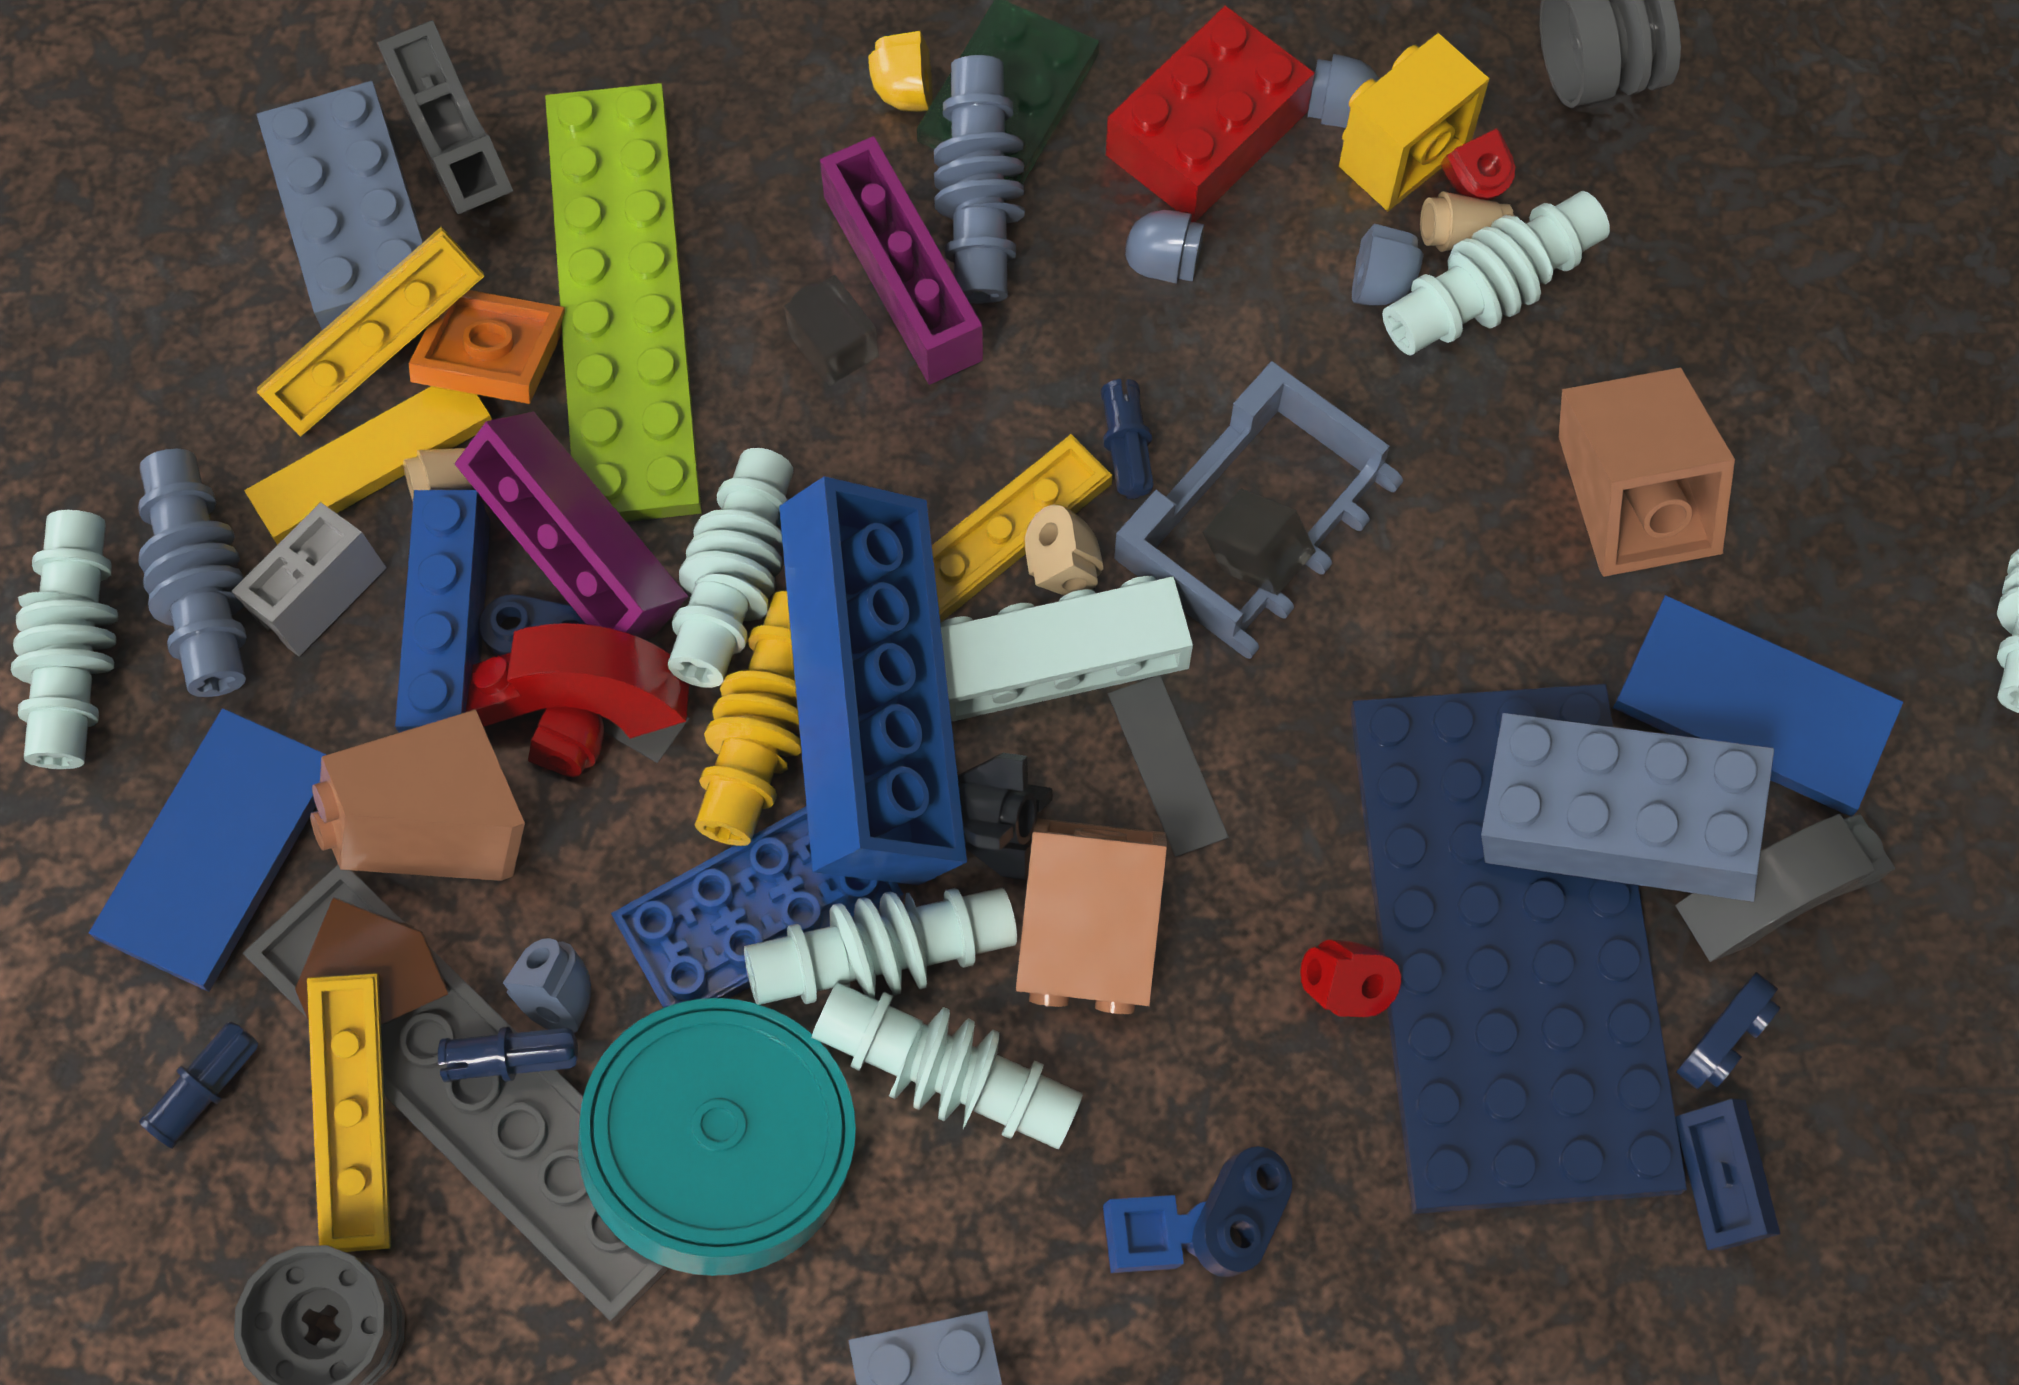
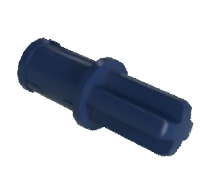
M1116 379L1106 383L1101 388V399L1104 402L1108 431L1103 436L1104 447L1112 454L1117 491L1125 495L1127 499L1134 500L1140 496L1150 494L1153 489V478L1147 447L1152 442V432L1149 427L1144 425L1139 384L1132 379H1127L1125 383L1127 394L1123 395L1121 379Z
M233 1022L226 1023L188 1068L181 1065L176 1070L180 1077L149 1113L139 1120L140 1125L164 1145L173 1149L177 1144V1140L210 1102L218 1104L222 1100L218 1093L255 1052L258 1046L256 1039L238 1024Z
M502 1027L498 1035L458 1039L442 1038L438 1046V1065L447 1064V1068H441L440 1070L441 1078L445 1083L459 1079L500 1075L505 1082L513 1081L518 1073L569 1069L574 1067L578 1060L577 1038L573 1030L569 1028L513 1033L510 1027Z

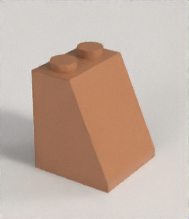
M1682 368L1562 389L1559 440L1602 576H1611L1723 554L1735 458Z
M476 709L322 756L320 783L312 785L313 797L318 811L311 813L310 819L314 835L321 850L324 851L332 848L340 870L502 881L513 877L525 822Z
M1037 819L1032 834L1016 991L1030 993V1002L1045 1006H1068L1069 997L1096 1000L1095 1009L1115 1014H1133L1135 1012V1005L1149 1006L1167 850L1165 832Z

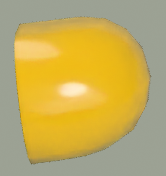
M921 31L884 36L875 42V50L868 56L870 77L874 90L885 103L900 111H931L933 93L930 54Z

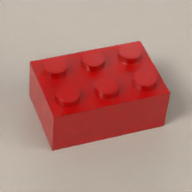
M1225 5L1108 116L1106 156L1176 211L1192 214L1191 222H1196L1308 112L1315 72Z

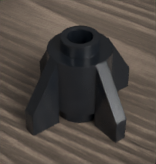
M1001 753L957 775L965 848L1002 877L1026 881L1029 871L1030 846L1024 844L1030 840L1033 834L1037 812H1040L1053 800L1052 788L1028 784L1027 756Z

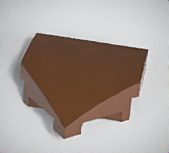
M333 897L295 987L308 1021L307 978L379 973L381 1024L449 994L447 985L422 931L415 929L414 926L387 918L336 897Z

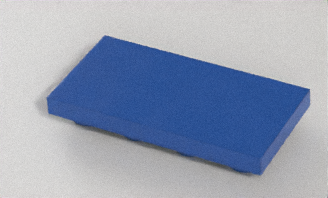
M1665 595L1613 709L1670 735L1774 748L1771 781L1852 817L1860 807L1903 701Z
M222 708L90 929L89 934L95 940L210 992L310 818V814L316 807L312 785L320 783L321 758L327 754Z
M807 806L754 834L749 845L732 846L612 912L611 915L662 1007L665 1008L670 1005L697 999H730L751 987L746 969L744 946L786 937L789 925L799 924L803 933L830 927L829 910L833 904H843L854 920V909L858 899L864 897L870 899L879 912L880 899L884 893H896L902 902L904 901V894L895 882L814 873L812 871Z

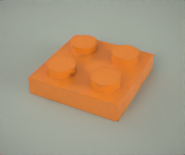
M468 290L427 326L409 362L410 382L530 404L562 335V319L565 307Z

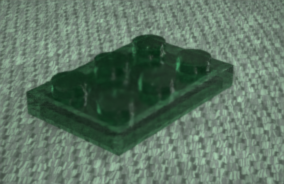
M994 0L960 58L971 55H985L998 58L1004 62V96L1013 101V116L1005 120V133L1023 141V149L1017 153L1003 156L1018 158L1024 162V172L1004 179L1023 184L1099 54V40L1008 1ZM951 72L916 129L917 142L933 149L940 143L952 138V121L943 117V102L951 98Z

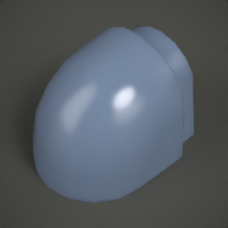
M1333 54L1332 61L1318 59L1307 117L1322 119L1321 124L1346 128L1350 113L1349 101L1352 95L1367 80L1374 79L1377 82L1380 78L1371 66L1361 60Z
M1160 210L1146 214L1134 223L1126 240L1125 256L1129 266L1137 273L1149 278L1176 284L1178 279L1193 282L1203 243L1205 224L1191 222L1192 214L1185 212Z
M1378 224L1371 226L1361 239L1359 254L1357 255L1352 286L1353 303L1368 306H1385L1398 301L1411 291L1412 283L1418 278L1424 255L1417 248L1418 238L1415 235Z
M551 938L538 940L528 946L503 982L508 989L506 993L523 1013L532 1021L548 1030L569 1028L575 1033L579 1029L590 1004L591 982L584 962L570 944L557 942Z

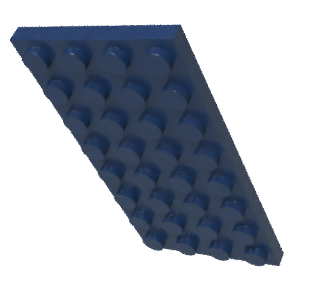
M1606 684L1353 701L1350 712L1380 952L1390 957L1398 965L1401 973L1400 990L1396 999L1387 1008L1412 1213L1681 1195L1687 1188L1638 885L1485 863L1481 833L1502 714L1508 713L1613 727Z

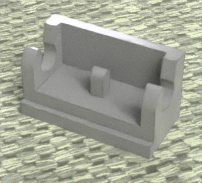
M320 502L231 592L243 603L250 614L266 631L272 629L285 646L300 657L386 569V566L359 529Z

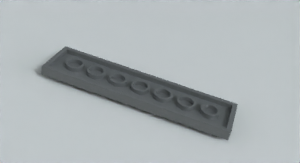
M339 865L333 868L243 952L246 958L306 1018L307 1016L295 987L333 897L398 922H404L351 870H340ZM430 948L447 985L449 994L381 1024L384 1096L615 1325L669 1268L643 1257L628 1247L609 1229L594 1208L585 1189L578 1158L579 1121L583 1096L556 1070L518 1073L513 1081L505 1082L501 1075L459 1079L446 1083L442 1080L440 1070L441 1068H447V1064L438 1065V1046L442 1038L458 1039L498 1035L502 1027H510L513 1033L517 1032Z

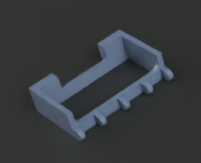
M1271 361L1233 403L1230 426L1171 492L1164 496L1158 490H1155L1116 533L1114 559L1137 577L1153 576L1156 580L1174 576L1183 611L1242 656L1250 659L1260 647L1256 640L1247 634L1245 630L1265 607L1280 618H1286L1294 609V605L1289 598L1280 592L1284 585L1303 564L1318 574H1324L1332 565V560L1318 546L1341 520L1351 528L1361 531L1369 523L1370 518L1362 508L1356 505L1357 501L1374 482L1387 491L1395 492L1403 483V478L1398 471L1385 463L1390 447L1388 444ZM1280 412L1361 472L1239 611L1156 548L1273 416Z

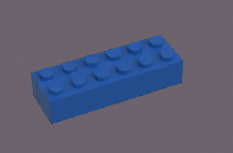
M823 476L779 506L812 871L814 873L920 885L967 863L927 500Z

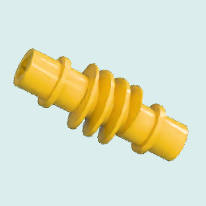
M787 591L776 592L772 596L763 625L754 627L751 630L747 642L754 652L747 670L738 671L725 677L720 686L722 697L717 700L712 709L714 720L709 723L704 733L706 743L718 754L715 766L706 767L702 771L699 782L706 792L694 825L701 834L729 845L746 846L751 843L762 809L771 808L777 796L775 789L770 785L773 774H782L788 770L787 763L780 756H798L802 753L801 740L795 735L800 733Z

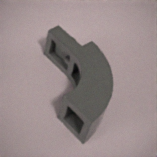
M430 20L376 42L418 140L456 213H463L513 192L491 138L481 126L464 92L434 21Z
M1838 814L1796 832L1761 851L1754 902L1692 893L1675 906L1705 955L1712 962L1752 946L1775 929L1806 911L1835 897L1875 883L1896 868L1885 853L1881 839L1868 827L1861 814L1843 819Z

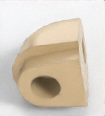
M1055 504L1046 506L1035 514L1025 534L1029 575L1034 576L1035 585L1061 595L1077 590H1092L1098 584L1097 576L1103 570V562L1097 538L1088 524L1071 510Z

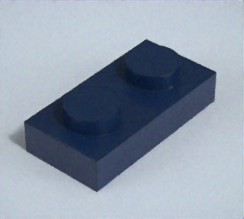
M1730 1099L1675 1116L1677 1131L1707 1250L1722 1251L1780 1235L1746 1100Z

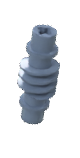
M985 55L965 56L955 59L951 63V98L943 102V117L952 121V138L940 143L934 150V163L939 167L934 173L935 187L940 190L934 197L935 210L942 216L953 220L954 240L945 245V258L954 262V277L969 303L976 304L998 302L1008 297L1007 261L1016 257V244L1007 240L1006 224L1018 222L1025 216V208L1015 204L1004 203V201L1017 199L1024 195L1023 184L1004 179L1024 172V162L1018 158L1003 156L1022 150L1023 141L1017 136L1005 133V120L1013 116V101L1004 96V62L998 58Z
M177 448L157 451L146 456L141 461L139 467L145 495L139 500V515L144 522L152 525L154 536L140 549L138 558L139 566L144 572L143 585L149 595L148 609L154 619L174 627V632L168 637V651L173 658L181 660L188 692L197 697L224 695L239 689L246 680L239 648L245 644L247 636L243 625L232 619V615L244 607L243 603L231 592L244 579L242 572L235 568L240 557L237 550L231 546L235 538L234 531L228 524L210 520L209 514L215 509L216 498L212 489L202 484L197 458L194 453Z

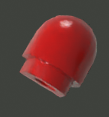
M1497 128L1455 148L1440 163L1450 184L1458 193L1463 196L1483 200L1495 199L1504 193L1514 180L1516 168L1513 156Z
M546 708L531 739L528 761L565 776H579L584 768L592 767L596 763L605 736L602 716L578 708Z
M1328 939L1322 941L1317 947L1310 948L1304 954L1301 962L1300 976L1303 989L1325 1010H1330L1337 1016H1376L1391 1005L1400 990L1401 973L1398 965L1379 950L1361 943Z

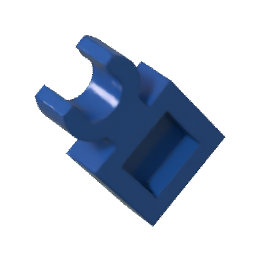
M1175 1195L1109 1199L1103 1204L1111 1273L1177 1269L1184 1264L1182 1248L1196 1256L1192 1241L1193 1230L1206 1202L1199 1203L1186 1214L1178 1215Z

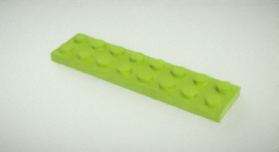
M662 83L545 95L560 306L565 307L562 319V337L571 456L626 522L702 514L665 96Z

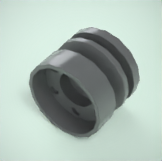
M1541 0L1539 26L1542 52L1553 89L1564 105L1576 108L1607 101L1615 96L1618 88L1628 95H1634L1646 88L1656 90L1674 83L1679 70L1681 54L1680 28L1674 0Z
M327 1245L297 1246L271 1257L248 1279L235 1307L234 1339L244 1366L262 1385H377L392 1370L404 1343L405 1311L395 1286L375 1266ZM322 1315L335 1317L334 1323L342 1329L335 1341L324 1337L321 1339L323 1332L316 1326V1323Z

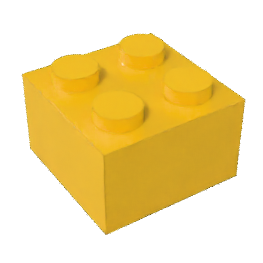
M1439 33L1421 47L1417 45L1408 47L1397 58L1392 70L1377 82L1374 79L1367 80L1352 95L1349 101L1350 113L1348 123L1342 135L1344 142L1339 167L1387 212L1390 211L1442 168L1440 163L1447 154L1473 139L1490 78Z

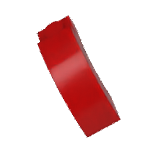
M571 623L545 624L514 631L510 653L473 664L465 713L476 709L481 723L485 727L539 709L551 707L578 708L594 712L611 720L631 739L686 722L689 684L674 676L668 669L669 653L642 638L596 625Z

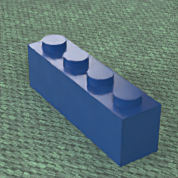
M414 490L395 727L399 733L456 716L466 711L473 664L481 662L482 636L479 622L485 607L490 519L476 490Z

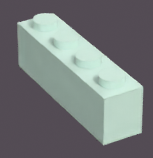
M1153 576L1136 577L1114 590L1095 593V591L1089 589L1077 590L1060 598L1059 602L1036 607L1031 603H1018L1005 607L995 616L977 620L960 616L940 623L951 722L1186 670L1190 666L1193 648L1174 576L1156 580Z

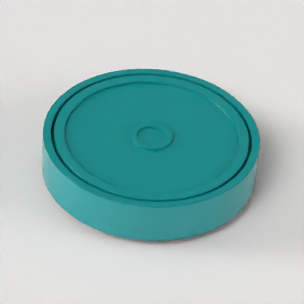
M725 998L697 999L670 1005L649 1014L625 1030L608 1047L592 1071L584 1092L580 1112L578 1158L581 1176L587 1194L603 1222L621 1241L643 1257L673 1270L697 1275H733L753 1271L783 1259L805 1244L822 1227L838 1202L847 1178L855 1146L856 1124L852 1097L838 1064L821 1042L811 1038L812 1034L803 1026L773 1009L757 1005L756 1003Z

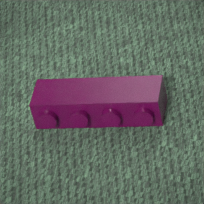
M872 136L821 158L820 166L824 198L928 385L983 361L982 324L876 138Z
M534 411L486 421L454 463L587 625L619 630L646 640L655 637L688 598L687 594Z

